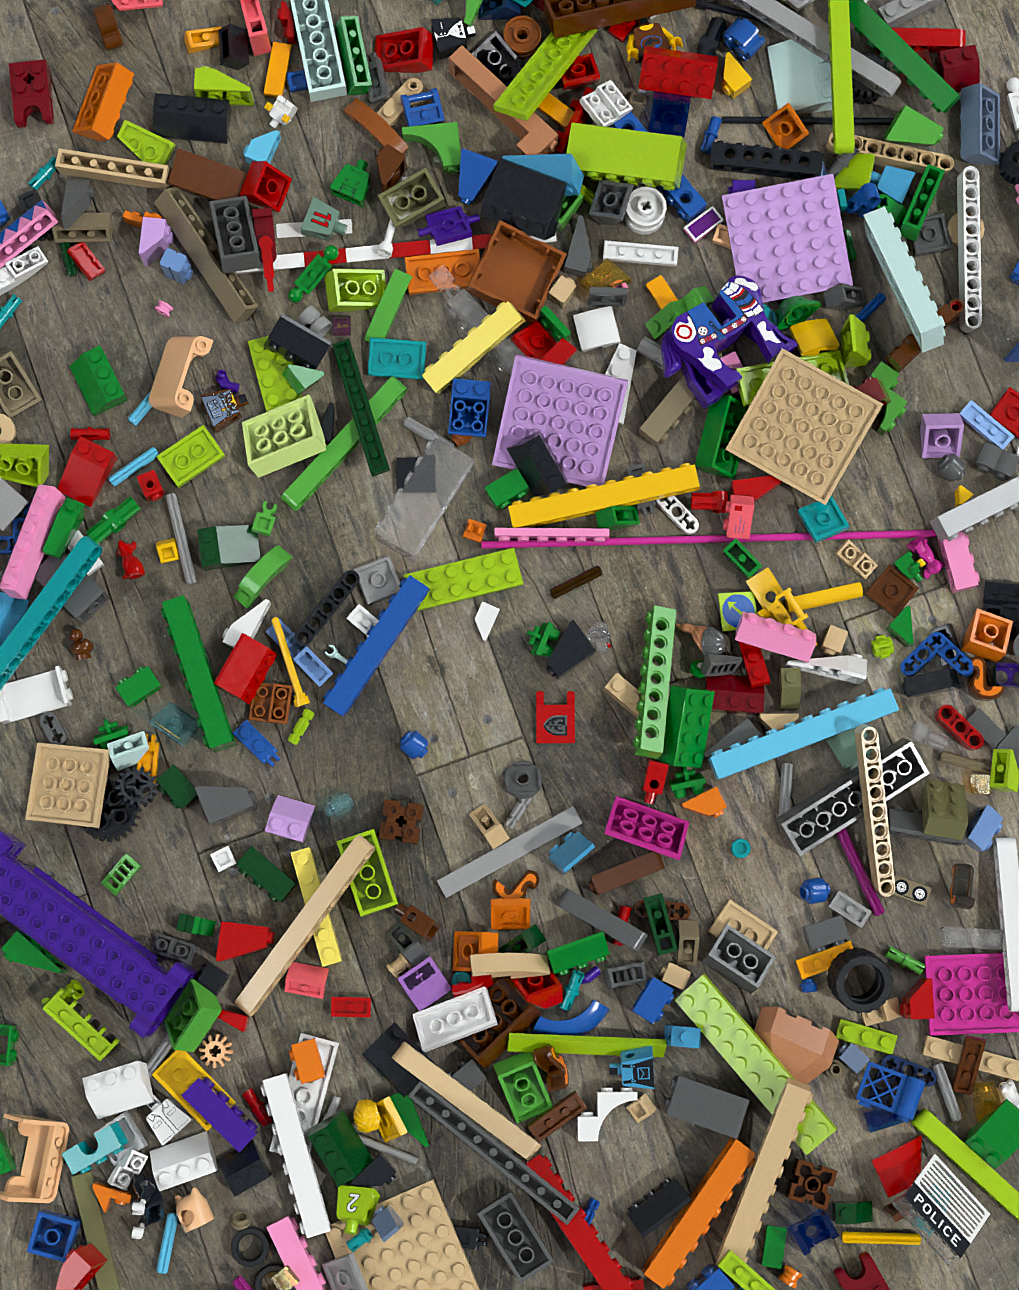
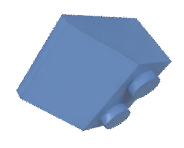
M989 805L979 807L967 827L968 842L966 845L979 853L985 850L988 851L993 843L991 840L993 835L998 834L1003 826L1001 824L1003 817Z

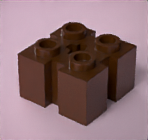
M385 799L382 815L387 817L386 823L381 822L379 839L395 842L396 837H400L403 843L418 845L420 828H416L417 822H422L424 805L408 803L407 807H401L400 801ZM400 817H404V821H407V824H403V827H399V824L396 823L397 819L400 820Z
M796 1157L791 1172L796 1175L794 1182L789 1181L785 1197L804 1203L806 1198L809 1199L808 1204L827 1210L831 1197L827 1189L828 1185L834 1186L837 1170L820 1164L815 1169L814 1163ZM813 1179L812 1181L815 1182V1185L810 1186L809 1189L807 1182Z

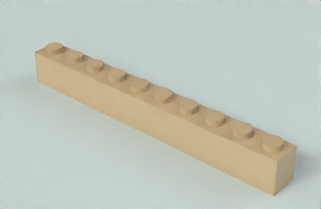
M787 1077L756 1155L755 1162L716 1256V1265L729 1249L747 1263V1251L752 1250L755 1239L753 1236L755 1232L760 1231L762 1225L760 1219L762 1214H766L768 1211L769 1203L767 1201L769 1196H773L777 1187L775 1184L776 1178H781L784 1170L782 1163L784 1159L788 1160L791 1152V1148H789L791 1141L795 1142L798 1135V1130H796L798 1123L802 1124L806 1112H804V1108L811 1103L813 1094L809 1085Z

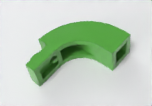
M279 545L274 547L247 573L238 585L239 589L233 597L249 609L265 586L276 575L285 570L293 557Z

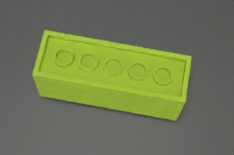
M571 123L567 154L573 155L583 175L591 177V180L609 179V181L613 182L625 181L634 186H638V183L645 184V187L651 188L663 186L664 190L674 191V188L680 189L687 143L682 136Z

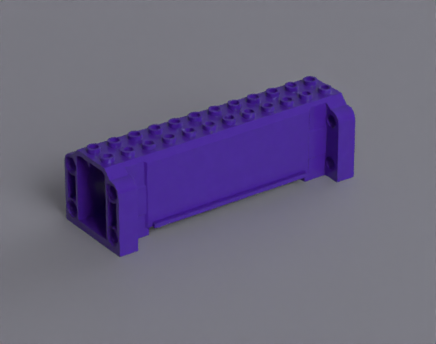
M0 831V915L119 1004L123 1003L135 1012L136 1016L128 1028L143 1039L152 1037L189 980L195 979L198 972L185 962H176L170 971L166 970L156 961L158 956L38 867L33 869L18 860L17 857L26 844L13 834Z

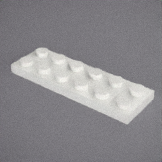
M301 1033L298 1043L316 1038L326 1075L325 1078L301 1084L300 1080H296L294 1069H297L295 1061H293L289 1075L290 1085L309 1152H311L312 1143L308 1138V1131L319 1122L339 1043ZM273 1135L269 1151L279 1153L277 1144L280 1143L278 1135Z

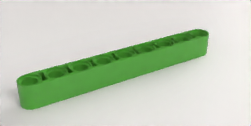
M394 376L369 400L376 425L408 390ZM354 417L328 444L326 450L315 458L281 496V499L294 511H297L361 443Z

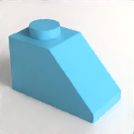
M275 130L252 139L250 144L246 145L243 152L246 163L251 165L254 161H266L270 164L281 140L280 131Z

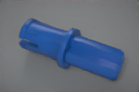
M712 116L707 131H704L705 137L700 148L703 153H711L712 143L718 138L717 133L722 123V119Z

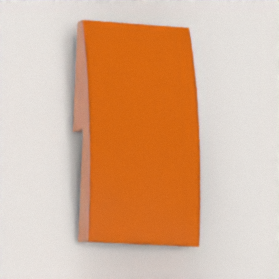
M125 210L122 216L125 223L142 228V215L135 211L129 212ZM145 212L143 216L162 219L159 214L154 212L152 214Z

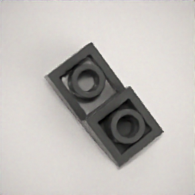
M157 933L151 952L191 964L197 945Z

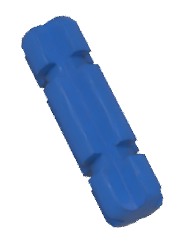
M881 292L878 293L856 317L864 322L885 302V295Z
M594 1198L589 1199L588 1207L584 1210L587 1215L584 1219L588 1225L591 1224L595 1216V1210L600 1205V1202Z

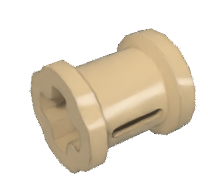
M400 953L399 957L391 964H387L386 967L397 979L399 974L405 969L411 968L412 965Z

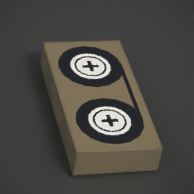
M894 875L895 891L892 895L926 907L932 888Z

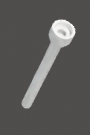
M402 177L400 182L407 179V177ZM391 219L389 220L384 241L379 244L377 253L386 258L391 257L393 252L391 241L395 225Z

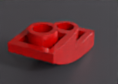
M281 1V8H278L277 11L278 20H281L282 27H284V37H287L288 44L296 45L291 12L286 2Z
M491 975L471 976L472 983L459 982L457 985H452V993L456 998L484 986L489 988L493 985V978Z

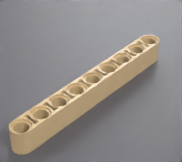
M860 724L855 729V742L871 881L876 892L888 897L895 891V879L879 737L875 728L866 724ZM869 730L868 737L864 738V732ZM871 749V755L866 758V752ZM873 768V774L868 777V771ZM875 787V793L870 795L871 789ZM877 806L878 811L875 814H872L873 808ZM880 825V830L875 833V828ZM882 844V849L877 852V847ZM884 863V868L879 871V866ZM886 882V887L881 890L882 884Z
M403 1042L392 1056V1059L526 1160L530 1161L542 1146L406 1042Z

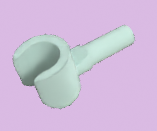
M329 645L330 648L334 649V652L328 654L325 651V654L329 658L339 659L346 664L348 660L341 656L333 645Z

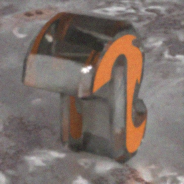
M955 863L951 871L950 904L953 908L970 910L975 904V898L971 897L974 868L969 864Z

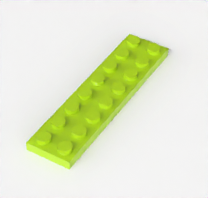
M598 29L554 38L551 32L494 103V111L527 121Z

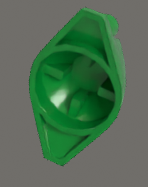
M799 295L785 298L781 302L779 309L775 311L779 319L776 324L777 328L782 330L805 321L821 307L820 302L808 300Z

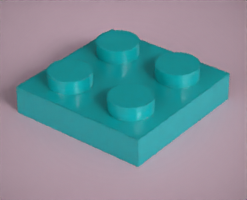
M832 495L826 505L817 501L798 509L797 512L815 544L844 532L850 527Z

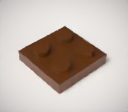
M889 564L865 595L895 618L918 591L919 587Z

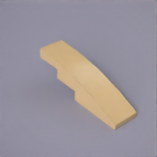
M530 953L470 955L472 976L491 975L492 978L510 976L511 979L550 975L547 955Z

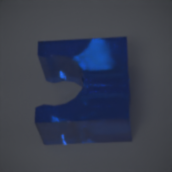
M822 1209L817 1210L787 1228L798 1251L804 1256L811 1252L810 1249L818 1243L830 1238L835 1239L839 1236L830 1217ZM809 1226H815L816 1232L812 1236H808L806 1233Z

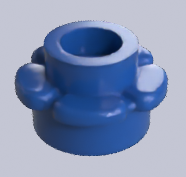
M814 979L802 980L803 984L799 985L802 993L816 992L817 985L819 984L814 983Z

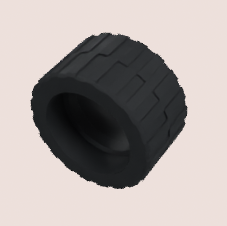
M864 948L846 949L842 953L840 952L832 960L828 968L827 980L831 993L844 1007L857 1013H869L879 1009L880 1006L886 1003L893 988V977L889 967L873 952ZM870 964L875 969L873 986L863 995L849 996L844 990L846 975L857 965Z

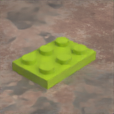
M202 425L156 457L176 486L180 488L226 456L206 427Z

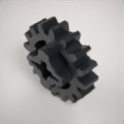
M133 766L132 771L126 768L125 774L120 773L119 779H116L115 784L117 786L114 791L119 792L117 799L123 798L122 804L129 803V808L136 805V808L139 809L141 804L147 807L148 801L152 803L154 800L153 796L157 795L158 791L155 789H157L158 783H153L156 777L149 776L150 770L146 773L143 772L144 767H141L140 771L137 770L136 766Z

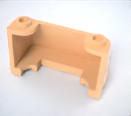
M203 336L172 337L168 340L149 395V404L153 408L179 418H183L191 411L194 401L193 395L188 390L183 389L182 386L190 362L194 357H203V355L209 353L213 343L212 339Z

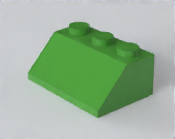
M194 979L189 980L163 1020L173 1050L195 1052L222 1011L217 997Z

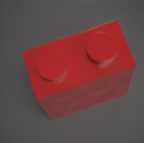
M221 921L216 961L225 962L270 948V944L274 943L275 932H272L270 927Z

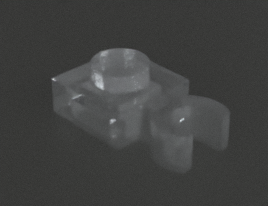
M444 264L429 275V279L440 292L444 289L446 290V295L450 300L453 299L450 291L455 290L458 294L461 293L459 286L452 284L455 278Z

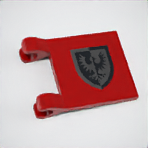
M574 691L567 692V705H544V692H536V743H575Z

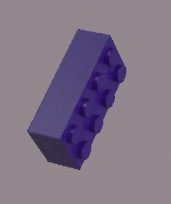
M199 1077L181 1096L240 1152L259 1133L256 1130L258 1126L251 1119L246 1120L242 1116L244 1112L236 1104L232 1106L228 1102L230 1098L223 1091L218 1092L214 1088L215 1083L209 1077Z

